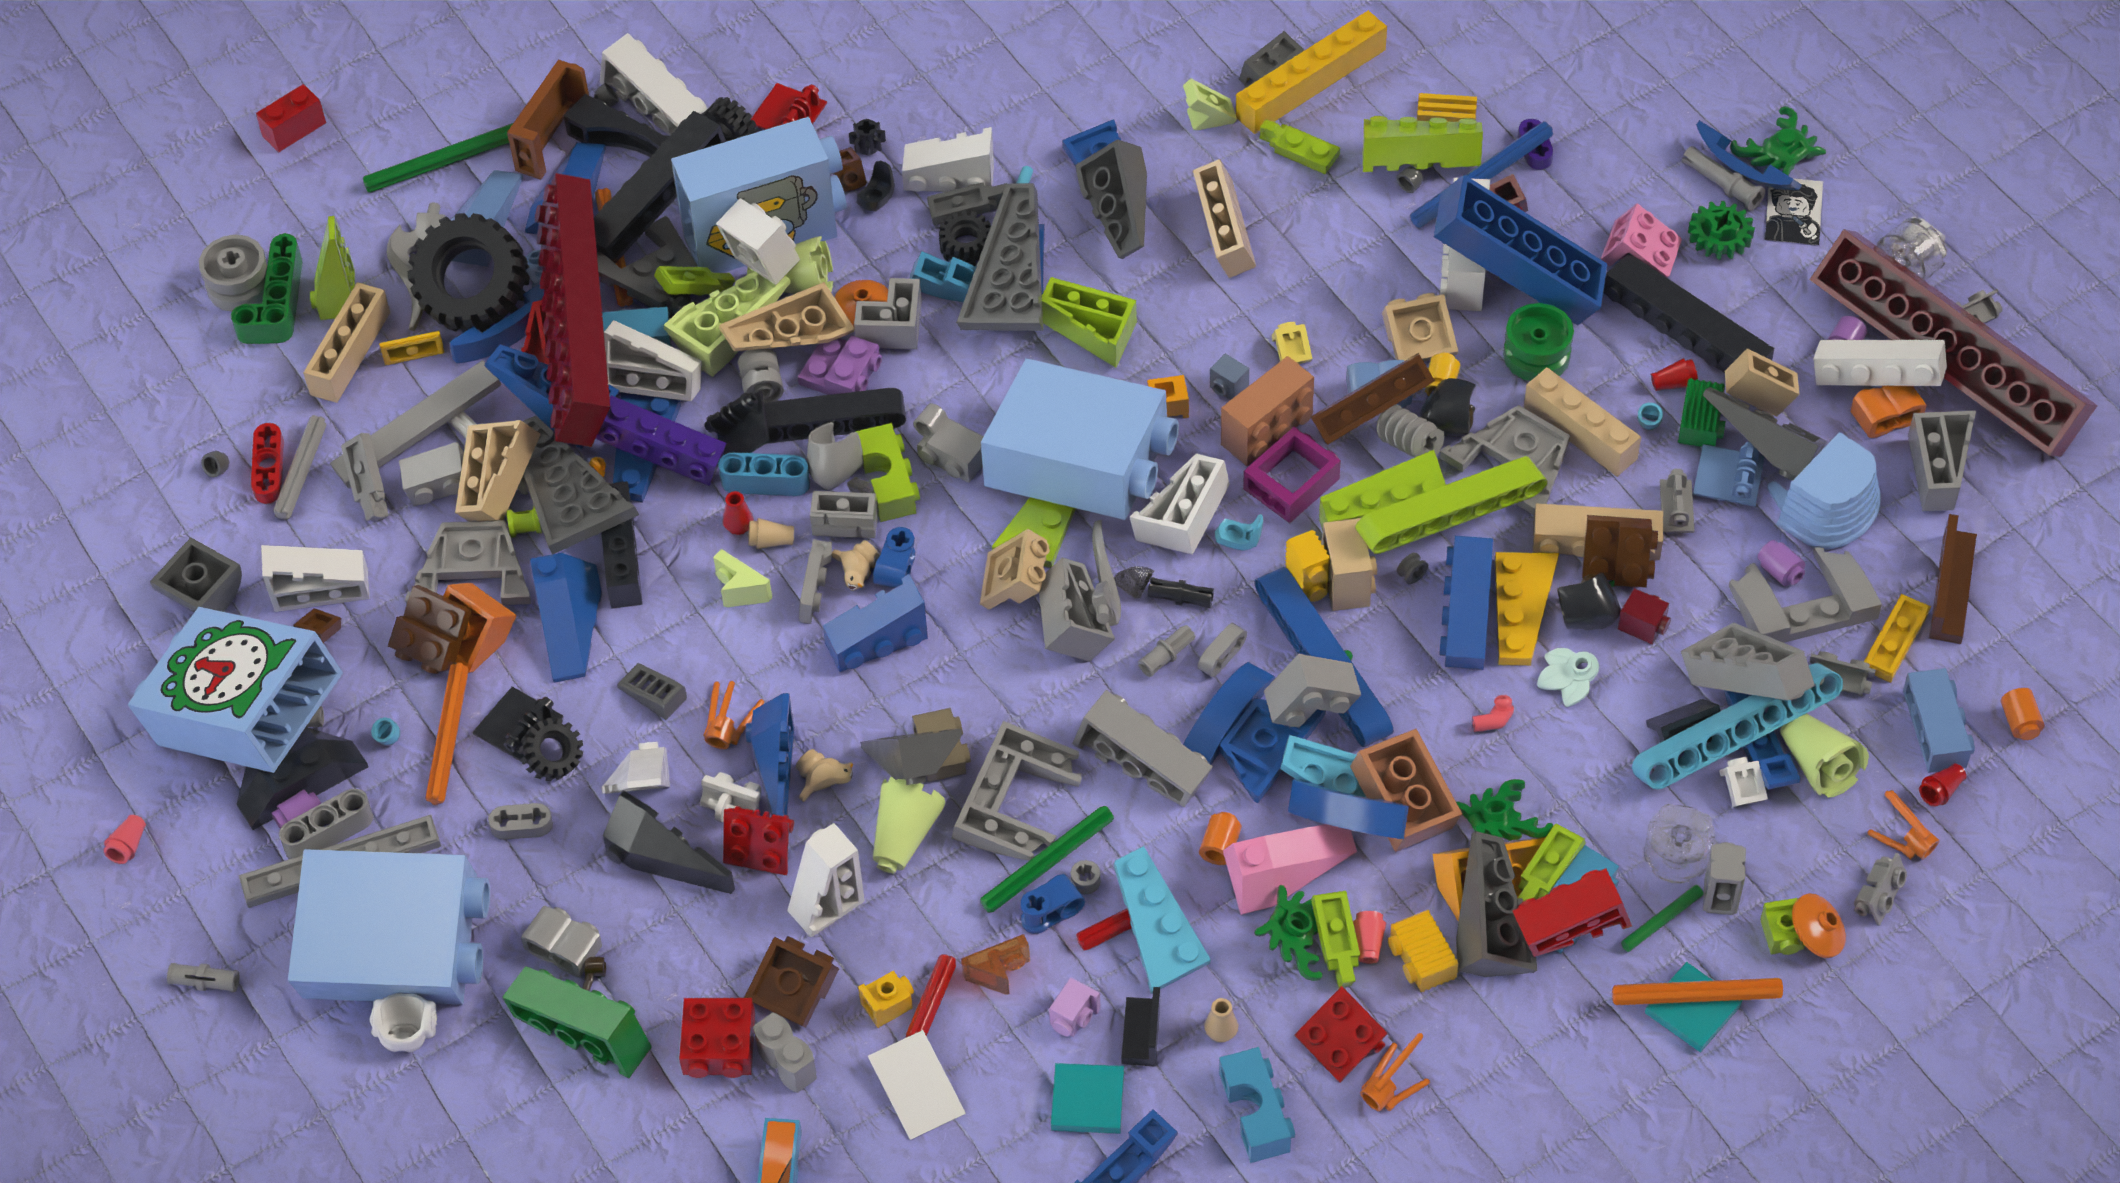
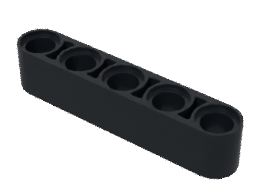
M882 388L764 403L769 434L768 443L808 439L813 430L830 422L834 423V436L850 434L892 423L893 429L903 426L906 422L904 396L902 391L897 388Z

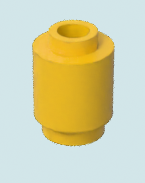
M1443 352L1431 357L1428 370L1435 381L1425 387V393L1430 396L1431 392L1442 380L1448 378L1457 379L1461 365L1455 356Z

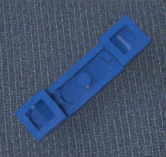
M1700 120L1696 124L1702 139L1715 156L1747 179L1779 190H1799L1802 184L1772 165L1768 166L1764 174L1755 170L1725 151L1731 142L1730 139Z
M540 283L523 294L525 304L523 307L483 333H480L473 326L451 340L449 344L455 363L471 362L489 357L500 344L510 347L526 336L525 331L532 302L542 300L544 296V289L540 288Z
M1250 662L1242 665L1213 696L1192 727L1183 745L1192 752H1198L1203 755L1211 765L1220 754L1219 745L1253 700L1263 697L1264 690L1275 679V676Z
M1724 690L1728 707L1751 696L1750 694ZM1741 721L1737 723L1735 730L1740 726ZM1774 731L1742 747L1749 762L1759 761L1764 785L1767 789L1800 783L1801 778L1789 753L1784 754Z
M1293 779L1288 812L1305 819L1339 828L1404 839L1409 806L1382 799H1369L1327 789L1323 785Z
M1152 1109L1128 1132L1129 1138L1082 1182L1077 1179L1074 1183H1137L1170 1146L1178 1135L1177 1130Z

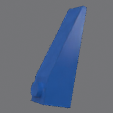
M576 142L555 172L590 179L592 202L606 150L605 145ZM554 175L552 176V178L549 180V182H548L547 184H550V185H551V182H552V180H553V178H554ZM545 187L530 208L525 227L526 233L537 234L539 223L535 222V212L537 206L542 205L544 201Z
M500 344L485 362L484 366L555 433V428H551L550 425L553 405L549 404V392L551 389V381L547 380L549 365L539 362L535 355ZM608 384L609 396L616 397L619 390ZM574 444L575 446L579 447L580 449H582V448L584 447V446H582V445H576V444Z
M564 553L531 558L530 563L553 682L585 677L592 646V633L597 621L598 604L602 596L597 565Z
M782 693L753 710L752 723L746 724V743L752 744L753 756L771 816L773 814L780 816L788 814L795 731L789 693Z

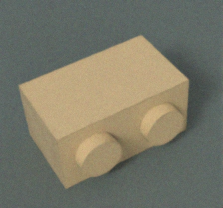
M1746 349L1725 370L1726 393L1776 417L1799 396L1797 372L1749 349Z

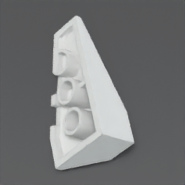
M658 742L639 743V750L630 751L604 783L602 794L623 792V790L628 792L670 787L666 748H659Z

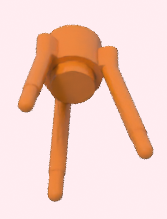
M716 681L713 684L708 721L703 736L706 743L714 748L728 749L730 743L737 745L741 734L746 729V724L752 721L753 710L764 704V700L760 699L735 730L734 721L726 717L735 686L734 681L728 683L718 716H716L720 683Z
M1893 790L1886 791L1885 796L1913 827L1904 837L1907 845L1905 846L1872 829L1868 830V835L1902 852L1910 860L1915 855L1922 860L1934 851L1940 840L1923 826Z
M1418 1033L1388 1070L1381 1075L1397 1049V1044L1392 1043L1369 1080L1361 1087L1360 1095L1372 1109L1381 1111L1385 1107L1388 1111H1391L1399 1102L1429 1085L1430 1080L1426 1078L1395 1096L1394 1091L1397 1088L1390 1079L1423 1039L1422 1033Z

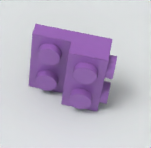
M853 335L850 336L848 341L838 338L829 343H820L800 372L798 383L801 386L827 395L865 391L869 377L873 371L876 372L882 362L879 345Z

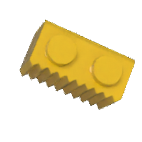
M1313 530L1286 541L1285 565L1307 598L1312 602H1316L1324 598L1328 593L1330 555L1327 554V550H1324V545H1321L1322 541L1319 540V536Z
M1429 910L1391 924L1388 944L1393 955H1400L1405 963L1403 971L1410 984L1415 982L1420 992H1424L1426 989L1430 990L1432 987L1442 985L1444 982H1449L1457 977L1458 961Z

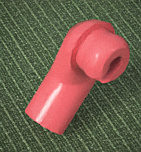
M1499 695L1494 700L1495 706L1490 714L1472 716L1474 732L1503 728L1514 713L1512 699L1507 695Z

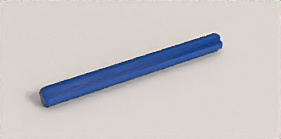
M1546 121L1541 122L1466 176L1471 179L1490 180L1552 137L1553 128ZM1441 193L1410 214L1412 224L1417 228H1421L1437 217Z

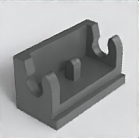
M1283 31L1244 62L1239 80L1244 85L1250 79L1256 82L1303 52L1304 49Z

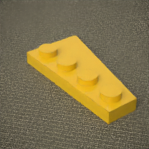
M1495 552L1498 665L1531 666L1559 553Z

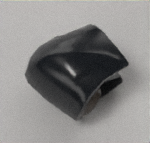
M1455 378L1442 380L1425 400L1420 411V417L1426 419L1427 422L1434 423L1437 429L1444 431V436L1460 437L1469 434L1475 412V407L1472 404L1470 405V398L1476 384Z
M1600 572L1597 575L1588 574L1582 579L1581 583L1557 588L1563 620L1567 629H1604L1612 625L1620 616L1621 608L1604 573Z

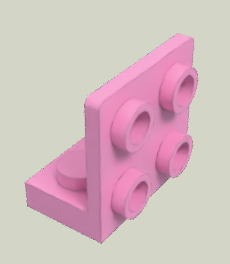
M1637 203L1614 221L1601 260L1610 267L1630 253L1668 278L1682 239L1675 231L1669 229L1655 218L1652 213Z

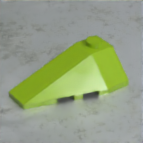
M328 216L314 278L315 290L310 291L312 309L317 308L320 320L335 319L355 287V268L349 248H345V239L341 237V230L335 216Z

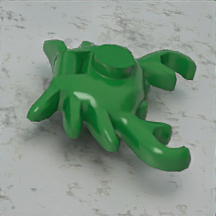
M1783 106L1780 108L1779 113L1790 118L1780 117L1777 119L1776 125L1782 129L1771 137L1766 138L1763 141V146H1758L1749 138L1746 142L1748 147H1740L1737 145V141L1733 140L1730 144V150L1737 157H1758L1751 160V165L1753 166L1772 165L1778 170L1783 169L1782 172L1789 176L1795 164L1804 158L1809 159L1826 154V149L1818 146L1813 147L1817 142V136L1807 139L1808 126L1802 125L1801 131L1796 129L1797 113L1792 108Z
M1511 779L1505 781L1498 793L1493 797V788H1487L1483 793L1481 801L1478 800L1476 794H1471V807L1465 803L1456 802L1462 812V816L1468 820L1474 831L1501 837L1509 841L1519 840L1522 834L1532 838H1545L1553 828L1552 823H1547L1543 828H1537L1538 817L1521 821V813L1514 810V802L1520 801V791L1525 788L1524 780Z
M1279 885L1274 912L1269 921L1257 928L1254 934L1259 937L1269 934L1271 936L1269 940L1270 950H1275L1278 945L1281 957L1285 962H1291V954H1293L1301 976L1307 980L1318 981L1322 978L1323 974L1320 971H1311L1308 968V964L1315 965L1320 959L1317 955L1305 950L1313 945L1312 937L1318 933L1312 901L1310 899L1300 904L1301 899L1304 897L1303 891L1297 892L1288 901L1286 887Z

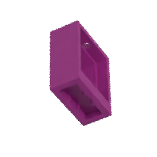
M1293 427L1244 470L1243 489L1290 524L1340 479L1341 460H1339L1334 452L1326 450L1317 444L1309 434L1302 433ZM1292 451H1295L1320 469L1294 493L1267 475Z

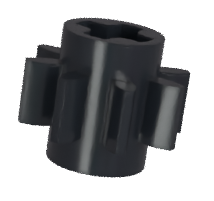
M863 119L857 124H853L854 132L849 133V142L854 144L856 153L872 155L882 150L881 142L886 141L885 130L880 128L879 121Z

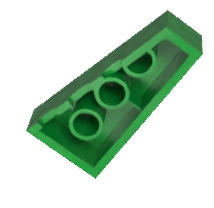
M525 966L502 996L513 1017L549 1036L554 1031L556 1036L565 1045L577 1050L579 1045L583 1046L589 1053L593 1054V1060L604 1066L608 1061L615 1063L619 1067V1074L627 1078L632 1076L652 1048L634 1015L635 1010L631 1005L621 1000L615 1002L607 999L605 995L597 990L590 992L582 989L571 980L566 979L562 981L557 979L544 969L537 971Z

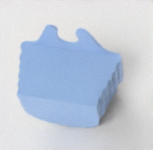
M1839 432L1791 482L1789 490H1785L1777 482L1772 481L1768 483L1767 490L1781 510L1776 525L1813 548L1820 547L1824 548V550L1842 548L1858 539L1870 528L1880 510L1881 493L1876 475L1875 457L1871 452L1865 450L1863 446L1852 439H1848L1847 436Z

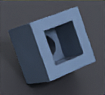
M1226 353L1210 368V388L1219 396H1225L1231 400L1249 386V368Z

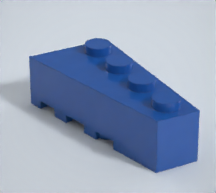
M1455 535L1454 547L1447 546L1446 565L1452 566L1451 576H1445L1444 595H1449L1450 597L1449 606H1443L1441 625L1447 626V637L1441 636L1439 655L1445 656V667L1484 670L1493 538Z

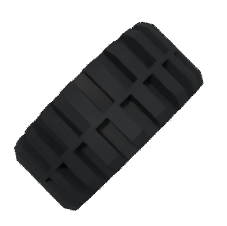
M465 213L455 214V220L452 221L446 216L439 220L440 226L437 228L430 225L425 230L428 234L425 239L418 238L414 244L418 249L417 253L410 254L408 261L413 266V270L407 271L408 280L413 284L410 289L413 297L419 301V306L440 325L443 324L447 329L455 332L459 329L463 333L474 326L483 333L490 328L491 324L498 323L508 313L512 314L518 310L515 306L518 300L524 301L523 294L525 291L523 286L529 285L530 276L526 272V269L529 268L528 260L523 255L524 250L520 244L497 221L491 218L485 219L482 215L475 213L471 217H468ZM482 249L487 251L493 258L494 271L486 288L477 295L464 299L454 298L449 295L445 290L444 277L450 262L457 255L467 250Z

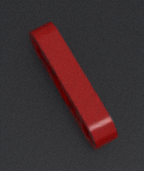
M274 423L261 424L253 433L251 488L255 499L264 504L275 502L282 489L284 439L279 426ZM267 436H271L270 447H266L265 444ZM272 458L276 460L271 467L263 468L259 466L264 459ZM264 479H269L270 486H268V490L262 491L265 489Z

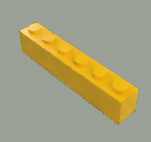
M1367 10L1236 94L1237 119L1252 133L1256 134L1260 131V126L1265 120L1275 122L1385 51L1387 26Z

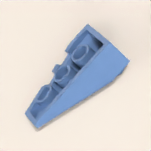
M494 170L456 214L465 213L468 217H471L473 213L480 214L485 219L491 218L497 221L504 228L523 175ZM471 249L460 253L452 261L489 267L492 256L485 250Z

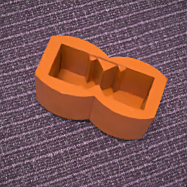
M1882 386L1881 388L1859 391L1853 398L1850 412L1869 438H1876L1896 428L1910 426L1913 413H1925L1927 405L1914 386Z

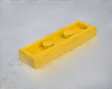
M1904 594L1900 595L1864 662L1870 664L1869 668L1876 670L1874 676L1890 683L1892 682L1930 613L1931 606Z

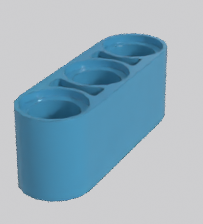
M733 452L723 455L718 462L721 485L729 493L737 491L742 494L801 496L811 486L808 463L801 456Z

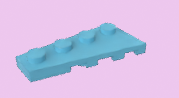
M1143 846L1115 860L1114 869L1124 903L1129 912L1130 924L1133 934L1136 936L1140 950L1139 955L1142 965L1145 967L1151 994L1153 993V987H1160L1162 989L1210 964V957L1145 847Z

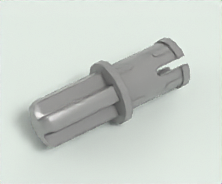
M1185 625L1180 627L1165 641L1160 639L1157 642V646L1138 661L1141 671L1146 676L1152 677L1169 661L1174 662L1177 659L1176 654L1195 639L1194 632L1189 626Z

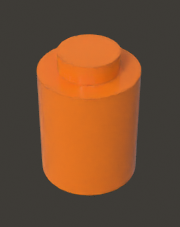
M2017 688L2004 694L2000 702L2012 735L2022 740H2032L2038 737L2045 724L2032 690L2029 688Z
M1220 812L1210 817L1199 849V855L1205 861L1215 865H1227L1223 850L1238 841L1242 828L1236 816L1228 812Z

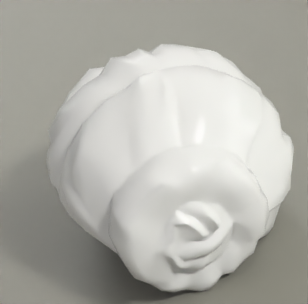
M403 993L392 994L373 1002L370 1015L371 1034L374 1037H378L380 1043L386 1049L392 1052H414L420 1049L425 1039L435 1036L437 1025L435 1002L427 1001L422 996Z

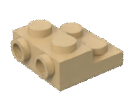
M1426 293L1418 296L1417 300L1407 302L1405 299H1395L1388 302V305L1384 307L1382 316L1388 340L1392 342L1396 360L1405 361L1417 353L1420 354L1423 361H1429L1433 355L1443 352L1450 353L1453 356L1458 354L1459 351L1444 294L1435 296L1434 293Z
M1027 529L989 551L980 605L990 610L1009 598L1020 604L1030 597L1037 595L1042 587V581L1046 577L1043 566L1046 561V555L1050 551L1047 540Z

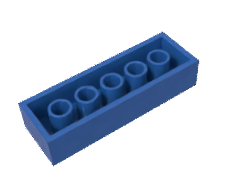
M1464 174L1441 193L1434 238L1534 298L1539 303L1553 305L1561 309L1577 326L1601 308L1607 269L1606 262Z

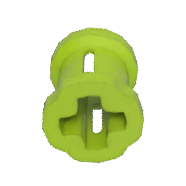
M534 506L532 510L513 512L512 510H507L511 538L516 537L519 533L536 531L537 534L542 533V527Z

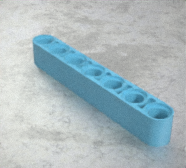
M1811 664L1809 669L1815 686L1806 690L1800 698L1787 701L1751 695L1640 753L1633 761V773L1638 779L1653 789L1665 788L1835 699L1842 691L1843 680L1839 674L1822 664ZM1825 677L1824 682L1820 685L1821 680ZM1769 707L1767 713L1763 715L1765 709ZM1741 721L1740 726L1735 730L1737 723ZM1713 736L1711 742L1706 745L1708 739ZM1684 751V755L1678 760L1680 753ZM1656 766L1654 772L1649 775L1651 769Z

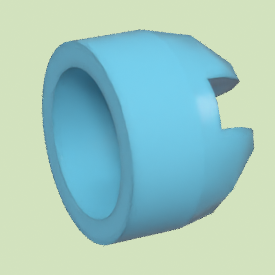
M1645 403L1639 408L1637 419L1642 428L1653 430L1661 424L1663 411L1659 405Z
M383 717L373 724L371 734L380 744L393 745L400 737V728L392 719Z

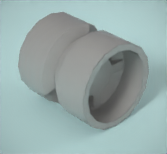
M768 348L744 352L738 360L744 393L755 394L762 391L764 403L778 401L782 397L784 389L776 353Z

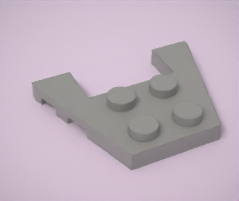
M1518 405L1488 422L1485 428L1475 434L1470 432L1463 436L1461 442L1456 445L1444 447L1440 451V459L1463 472L1481 451L1503 464L1528 456L1548 481L1546 487L1539 494L1517 503V506L1534 515L1536 503L1547 504L1569 445L1570 435Z
M504 520L441 523L427 552V560L415 577L416 583L414 586L421 585L437 593L438 580L502 578V605L531 604L530 594ZM408 591V593H407V595H406V599H405L406 605H407V602H408V599H409V596H410V593H411L410 591Z

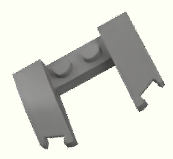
M1816 547L1813 550V554L1833 594L1831 596L1782 608L1755 563L1746 567L1745 573L1747 574L1739 581L1733 579L1729 581V588L1747 627L1783 643L1878 619L1882 603L1864 571L1848 551H1844V554L1824 552V548Z
M1003 721L954 825L952 839L996 854L1030 861L1034 858L1032 852L1042 844L1051 845L1055 841L1056 835L999 813L1001 805L1017 770L1044 779L1079 787L1082 779L1081 773L1072 772L1071 760L1078 759L1079 751Z

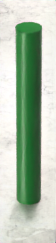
M1694 885L1623 939L1621 941L1622 947L1627 952L1632 951L1704 895L1701 887Z

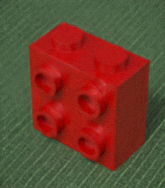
M684 998L679 1056L683 1075H689L694 1078H704L707 1075H724L728 1078L752 1075L753 1026L755 1025V1010L752 998Z

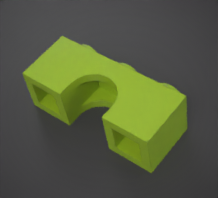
M892 423L856 431L861 440L865 474L876 471L887 473L885 476L871 479L872 493H876L880 522L917 514L915 501L920 500L917 483H911L909 476H912L909 458L903 459L901 454L905 452L901 434L895 435Z

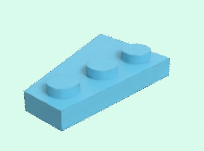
M1289 735L1280 767L1282 771L1297 780L1323 785L1327 789L1366 798L1350 768L1356 754Z

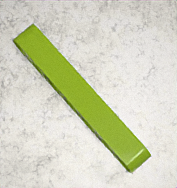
M1524 456L1372 511L1357 522L1355 529L1374 554H1381L1532 498L1546 487L1548 481L1528 456Z

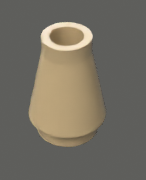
M760 518L757 521L749 522L748 546H756V549L780 545H793L794 526H787Z
M1219 998L1212 1003L1211 1010L1205 1020L1204 1029L1206 1034L1214 1041L1227 1042L1237 1034L1239 1026L1232 1010L1231 1002L1225 998Z

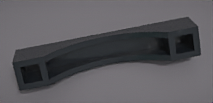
M584 94L563 115L567 135L581 143L621 147L651 157L660 147L661 143L669 137L654 131L645 123L641 124L630 118L625 112L617 111L606 105L602 100L595 99L587 94Z

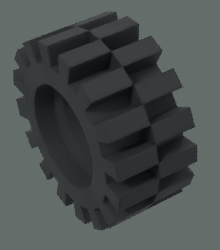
M719 97L703 113V116L721 126L726 142L757 132V128L754 127L756 125L755 121L750 120L751 114L744 112L746 108L737 106L738 102L735 100L731 102L728 97L724 99Z
M961 211L962 216H958L957 212L952 214V220L946 217L944 224H940V252L946 261L949 259L951 261L952 257L976 266L975 261H979L991 228V223L989 220L985 221V216L982 214L977 218V212L974 211L971 212V215H967V211ZM963 235H971L977 238L968 243H961L955 240Z
M547 718L543 722L540 721L535 724L522 738L521 743L523 746L519 748V754H524V757L521 759L522 764L528 763L530 767L526 770L529 773L533 771L537 773L535 778L541 779L546 777L545 781H552L554 778L559 780L574 770L580 763L579 759L583 756V751L580 750L583 746V740H577L576 737L580 733L578 730L572 732L570 728L573 725L569 722L563 725V719L557 718L555 721H552V718ZM553 738L561 744L563 753L560 760L550 761L542 755L540 745L543 739Z

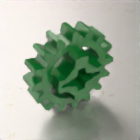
M1711 201L1709 202L1708 209L1699 206L1698 213H1692L1688 226L1690 243H1696V251L1705 249L1706 257L1714 253L1718 260H1721L1723 254H1727L1730 259H1733L1734 252L1742 255L1744 254L1745 247L1750 248L1755 230V227L1752 226L1753 218H1746L1747 211L1745 209L1738 212L1736 210L1737 204L1735 203L1731 207H1726L1725 201H1721L1720 206H1716Z

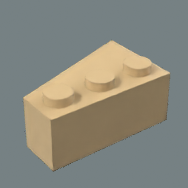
M521 420L468 425L455 513L469 522L503 521L541 434Z

